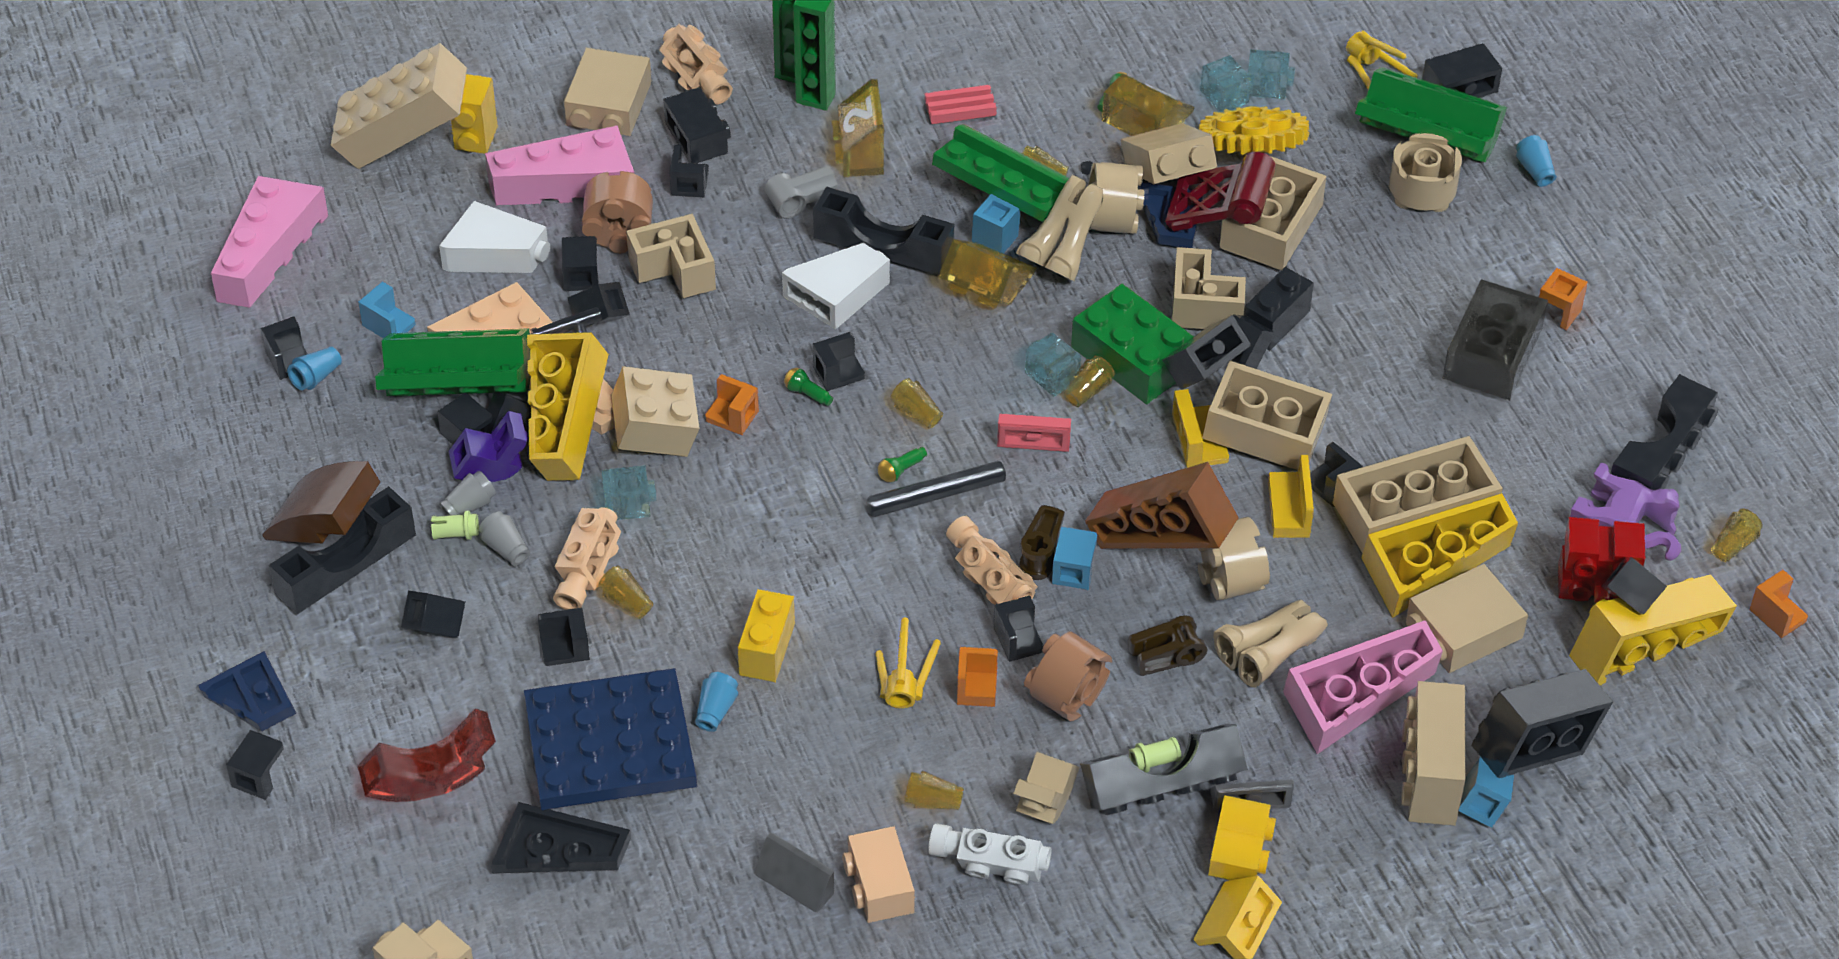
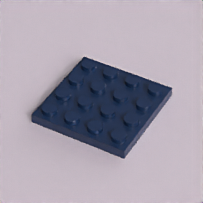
M676 668L524 690L541 810L697 787V776Z

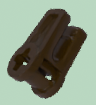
M1041 505L1021 539L1020 550L1022 556L1019 568L1036 581L1045 579L1052 572L1053 560L1065 515L1063 510L1056 507Z
M1178 616L1168 622L1134 633L1128 637V648L1131 655L1137 657V667L1141 676L1180 666L1193 665L1206 656L1208 649L1205 642L1198 638L1196 634L1197 626L1191 616Z

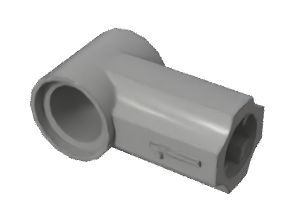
M827 166L793 178L786 173L777 174L768 180L764 190L783 218H793L804 210L806 204L819 200L826 186L838 190V184L834 172Z

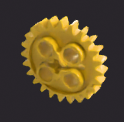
M1267 106L1236 107L1235 111L1224 109V113L1213 112V116H1205V119L1200 120L1199 130L1212 134L1213 145L1216 147V151L1227 150V153L1240 151L1241 155L1250 152L1272 154V150L1284 152L1285 147L1294 149L1296 145H1303L1304 141H1308L1309 120H1306V116H1301L1299 112L1292 113L1290 109L1280 111L1279 107L1274 109H1268Z

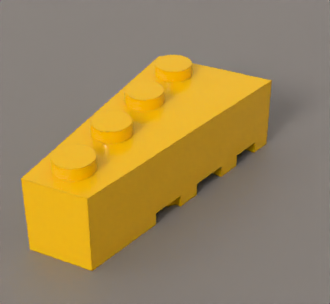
M592 332L527 335V346L530 348L528 373L531 376V390L528 391V403L531 406V418L529 419V460L547 481L580 480L609 354Z
M1501 493L1368 534L1361 558L1390 615L1394 618L1408 609L1410 598L1479 566L1510 547L1518 521Z
M1711 574L1698 578H1688L1682 582L1667 585L1645 614H1639L1621 598L1601 600L1590 609V615L1569 656L1580 670L1586 669L1596 682L1602 685L1606 683L1607 678L1605 676L1618 671L1623 676L1634 671V664L1640 660L1650 657L1655 662L1666 657V654L1671 652L1677 644L1684 649L1723 632L1737 605Z

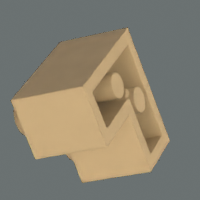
M693 214L626 231L628 258L639 283L673 275L683 298L716 290L715 262Z
M1177 247L1172 321L1182 328L1206 329L1208 326L1233 314H1244L1246 277L1211 275L1212 250Z
M440 920L417 933L403 922L393 931L383 934L376 945L372 947L375 959H473L471 947Z

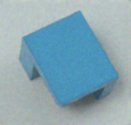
M990 194L973 214L972 243L1001 257L1019 235V208Z
M383 281L358 302L362 326L382 338H385L390 333H407L416 325L415 318L396 307L393 287Z
M1061 527L1053 560L1052 584L1089 590L1092 560L1097 543L1096 532Z
M1479 757L1465 778L1459 812L1492 828L1511 801L1514 775L1497 778L1483 759Z

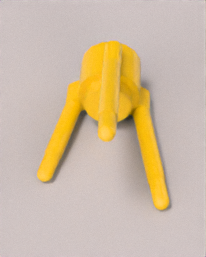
M1365 31L1355 33L1347 42L1346 51L1350 54L1347 62L1355 68L1368 89L1371 80L1361 64H1373L1378 58L1403 74L1418 78L1416 73L1385 52L1403 60L1406 58L1405 53L1371 37Z
M906 617L901 619L897 669L893 670L890 676L887 675L883 652L877 650L875 654L881 684L880 698L885 699L888 705L895 708H909L915 704V700H922L923 687L941 644L939 639L933 641L920 675L916 680L913 672L906 669L909 620Z

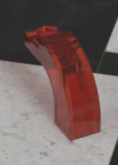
M474 709L452 733L441 741L429 746L400 748L379 742L357 765L365 797L390 802L418 801L446 794L473 780L485 770L482 756L496 743L488 713Z

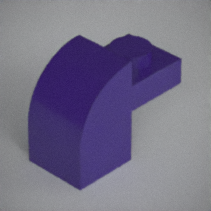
M508 411L492 434L465 428L449 450L454 478L463 480L469 473L473 475L477 471H481L490 482L506 480L520 471L522 463L519 451H522L527 443V432L524 429L521 414Z

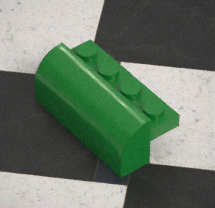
M772 0L775 78L795 83L796 103L827 111L836 93L835 0Z
M1381 67L1373 72L1367 96L1358 101L1355 114L1361 116L1359 120L1361 123L1407 138L1422 133L1441 136L1448 140L1447 145L1454 150L1457 147L1461 155L1486 162L1499 136L1507 107Z
M965 124L956 126L953 139L933 153L932 165L988 194L1019 208L1020 211L1042 222L1047 218L1061 190L1069 180V177Z
M529 328L390 333L381 340L384 369L375 375L376 390H386V396L494 393V391L527 392L531 379L528 373L530 348L527 346V335H530Z

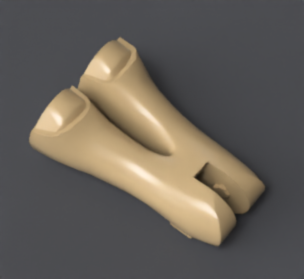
M1072 175L1061 190L1047 218L1038 230L1019 246L1016 254L1075 281L1085 240L1093 219L1102 204L1104 189L1094 184H1090L1085 189V180Z
M1301 599L1259 621L1242 626L1231 624L1221 626L1214 631V645L1220 660L1231 671L1238 667L1240 679L1250 687H1257L1269 678L1278 666L1295 651L1315 642L1326 629L1328 623L1318 613H1310V606Z

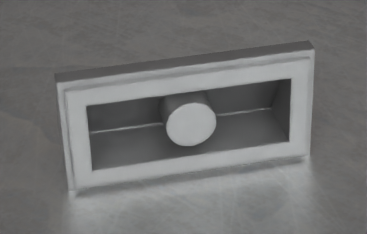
M1294 780L1215 785L1210 788L1213 812L1221 813L1224 795L1271 805L1270 809L1291 807Z
M769 833L766 836L756 865V876L814 912L820 911L834 895V870L774 833Z

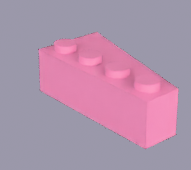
M618 126L485 153L488 182L496 205L540 204L542 199H554L559 201V203H572V198L584 197L588 182L600 173L609 172L608 176L620 175V171L634 173Z
M262 176L257 177L211 272L217 302L249 308L275 279L274 273L278 268L289 263L293 258L292 252L301 242L305 244L312 236L314 226L317 223L322 224L328 217L324 187Z
M1424 620L1289 669L1283 693L1314 750L1319 754L1417 687L1418 681H1425L1436 673L1443 650Z

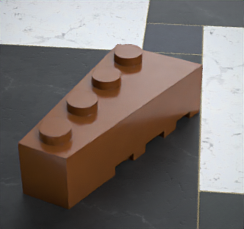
M1205 462L1106 491L1085 520V523L1091 532L1097 533V543L1100 549L1220 548L1239 517L1209 462Z

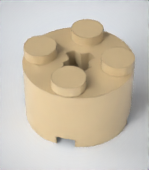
M1427 133L1409 136V141L1402 145L1400 142L1394 150L1389 181L1390 191L1395 197L1396 205L1404 209L1445 211L1449 203L1456 196L1462 156L1457 147L1454 150L1447 145V139Z
M1105 162L1092 164L1088 186L1094 184L1104 189L1102 204L1089 229L1105 232L1137 233L1138 214L1135 213L1136 210H1142L1144 204V190L1138 189V186H1141L1143 167L1141 165Z
M1250 517L1240 518L1236 521L1220 548H1198L1203 561L1198 564L1199 577L1203 585H1211L1216 600H1225L1265 589L1264 585L1269 583L1270 571L1265 546L1258 548L1254 537L1261 534Z

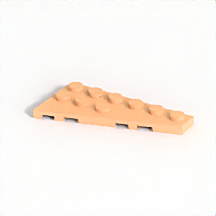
M515 282L428 326L427 330L428 332L529 328L530 331L532 328H540L552 323V321L526 291ZM604 379L592 425V430L601 435L615 428L611 398L613 389Z

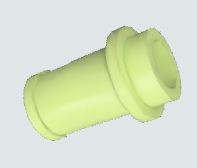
M469 510L465 511L463 515L432 516L431 518L432 523H434L431 524L434 540L466 536L467 540H471L472 536L479 535L478 515L471 514Z
M1171 737L1167 740L1148 745L1137 743L1135 748L1129 750V758L1139 769L1147 773L1151 767L1180 761L1181 750L1176 738Z

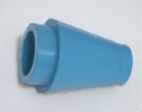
M1531 135L1522 139L1516 146V158L1537 182L1538 186L1550 185L1556 180L1557 176L1547 142L1538 135Z
M331 346L296 357L287 369L289 379L299 390H312L341 365L342 359L339 352Z
M711 672L709 677L703 680L695 724L699 728L709 732L717 730L718 725L739 695L737 691L738 682L733 677L721 672Z

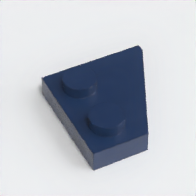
M1141 182V186H1138V189L1144 190L1143 209L1158 244L1193 248L1198 224H1193L1192 228L1173 231L1172 228L1169 229L1165 222L1176 187ZM1203 196L1198 199L1199 202L1203 201ZM1191 204V205L1188 206L1185 210H1183L1180 214L1187 213L1189 210H1191V209H1192L1193 207H1195V206H1193V205Z
M265 651L198 685L206 699L260 731H264L297 714Z

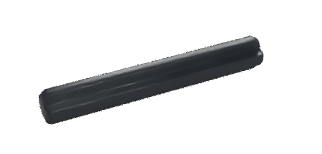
M1001 461L991 462L871 495L867 498V508L872 517L881 516L1003 482L1006 480V471Z

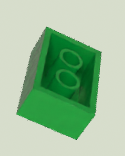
M1122 283L1073 318L1071 348L1147 405L1176 384L1162 360L1194 336Z

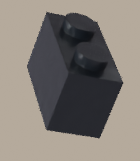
M1482 43L1425 60L1422 80L1481 98L1499 91L1503 68L1486 45Z
M701 87L663 99L665 124L678 145H681V150L689 163H700L728 154L727 139L731 138L729 125L725 119L721 120L719 118L713 99H708Z
M1286 266L1244 306V316L1250 317L1275 332L1267 348L1269 351L1311 309L1314 282Z
M1233 315L1208 326L1162 361L1179 388L1183 390L1205 380L1250 347L1251 344Z

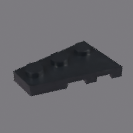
M518 802L491 863L492 874L618 870L630 843L631 832L630 829L550 809L541 810V807Z

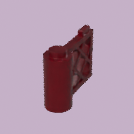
M1250 152L1243 157V161L1240 164L1213 168L1179 177L1165 220L1169 229L1172 228L1173 231L1192 228L1193 224L1233 218L1241 224L1256 223L1261 219L1276 169L1275 161L1266 153ZM1231 178L1220 188L1217 186L1224 179ZM1201 183L1190 193L1187 192L1189 185ZM1208 191H1213V193L1209 195L1207 198H1205L1203 201H1198V199L1202 197L1204 194H1206ZM1221 199L1224 200L1222 207L1210 209ZM1191 204H1192L1193 206H1195V207H1193L1191 210H1189L1187 213L1180 214L1183 210H1185V209H1186L1188 206H1190Z

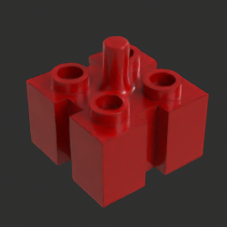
M1569 517L1565 532V545H1562L1558 562V598L1588 601L1592 595L1594 596L1595 604L1601 600L1619 598L1618 596H1612L1601 586L1625 557H1632L1644 566L1645 524L1614 521L1613 527L1599 526V519Z

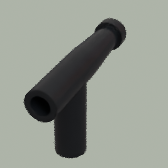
M598 307L540 328H532L530 331L531 334H560L571 330L572 333H587L585 326L601 321L602 317Z

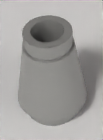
M477 471L473 475L469 473L439 505L446 516L463 515L465 511L469 510L472 512L491 503L490 498L496 495V491L488 478L481 471Z
M497 511L487 516L480 524L481 540L513 566L520 565L529 557L530 551L509 515H504L501 511Z

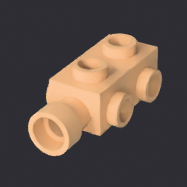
M678 24L676 27L670 28L665 32L663 36L664 43L659 49L665 56L661 61L663 65L670 71L681 75L678 82L686 90L689 91L701 87L708 99L712 98L715 105L725 102L731 96L733 89L723 76L728 69L719 60L721 57L720 53L702 40L704 35L692 25L684 27Z
M604 507L598 509L581 508L555 564V568L564 580V582L558 585L553 596L554 602L559 607L565 610L581 608L587 596L585 590L595 591L597 587L604 583L606 565L619 549L617 541L621 530L616 524L618 516L614 511Z
M968 516L959 517L948 527L946 537L957 548H962L955 559L965 568L963 571L964 575L987 591L986 598L992 604L996 605L1029 595L1031 599L1034 597L1038 586L1033 582L1032 577L1024 573L1016 565L1007 551L1002 550L993 540L983 538L978 533L979 528Z

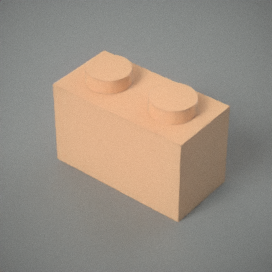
M895 826L848 836V852L843 853L844 868L848 877L854 875L856 885L852 886L854 902L857 909H864L867 922L871 923L914 913L915 890Z

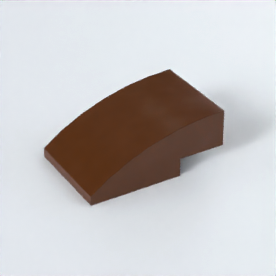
M368 461L339 462L315 469L297 483L262 536L265 540L323 544L329 534L346 535L380 484V480Z

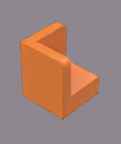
M1556 268L1541 287L1538 299L1563 310L1560 328L1567 330L1582 311L1588 282Z
M720 374L717 379V398L706 412L705 421L743 435L759 412L758 388Z
M1781 570L1756 587L1749 609L1781 639L1806 623L1808 615L1788 598L1794 579L1784 570Z
M960 647L957 705L995 707L997 649Z

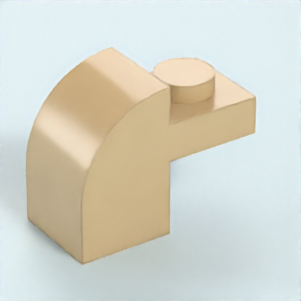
M1036 752L1027 780L1019 779L1014 794L1021 796L1016 811L1054 824L1068 801L1080 767Z

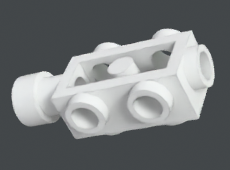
M935 823L929 840L930 855L947 857L948 854L957 855L959 864L962 869H966L965 872L968 875L988 878L989 873L1004 876L1005 881L1018 885H1027L1028 880L1039 882L1041 871L1048 870L1051 859V847L1043 846L1041 841L1026 839L1019 835L1008 836L991 833L984 829L963 828V831L959 832L953 831L951 826Z

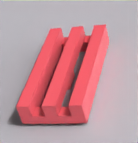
M990 85L925 93V104L931 124L996 116L997 107L994 103L993 94H991Z
M999 414L997 447L1069 452L1071 419Z

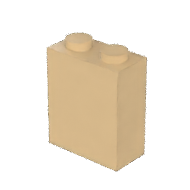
M586 48L564 100L566 126L590 130L618 126L621 135L631 136L652 82L650 58Z
M1184 123L1120 139L1125 164L1141 165L1143 167L1142 179L1153 184L1217 168L1212 134Z
M1482 564L1410 598L1406 624L1411 626L1424 620L1427 622L1443 650L1439 662L1448 673H1451L1522 639L1528 614L1486 565Z

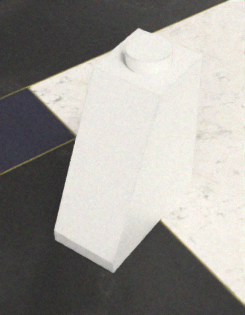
M474 201L439 245L442 269L448 272L532 273L538 264L544 262L548 257L550 243L547 238L546 226Z
M861 243L788 268L782 272L783 297L836 330L890 283V259L882 252Z

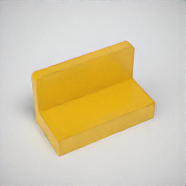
M1183 389L1174 391L1172 416L1187 468L1209 462L1210 465L1228 463L1229 453L1226 446L1202 439L1211 405L1193 407L1189 390Z
M1300 455L1298 472H1269L1268 488L1273 538H1310L1314 506L1308 455Z
M1259 875L1226 881L1193 940L1198 946L1220 943L1234 959H1252L1282 901Z

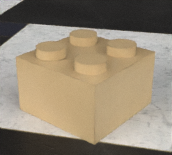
M623 366L611 394L618 449L687 457L700 429L692 375Z

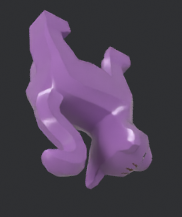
M1600 463L1594 472V477L1597 480L1591 491V496L1598 501L1606 502L1605 507H1595L1593 501L1578 497L1571 508L1570 517L1599 519V526L1613 527L1614 521L1639 523L1643 515L1647 516L1667 532L1656 531L1645 535V549L1662 545L1667 547L1665 559L1669 561L1676 559L1681 552V544L1674 536L1676 531L1674 520L1680 508L1678 493L1674 489L1651 490L1638 481L1614 476L1609 473L1608 465Z

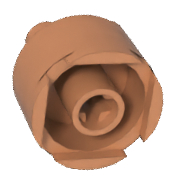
M620 171V175L608 176L609 172H604L593 177L585 188L582 232L585 236H595L597 244L610 248L614 253L622 254L628 251L626 231L650 225L652 222L653 198L651 188L643 178L634 173Z
M1067 632L1061 637L1055 633L1046 641L1043 647L1045 655L1038 667L1030 670L1025 678L1024 686L1030 689V695L1067 720L1074 721L1082 716L1076 712L1083 703L1090 707L1101 693L1110 674V670L1105 667L1106 662L1112 663V657L1074 632Z

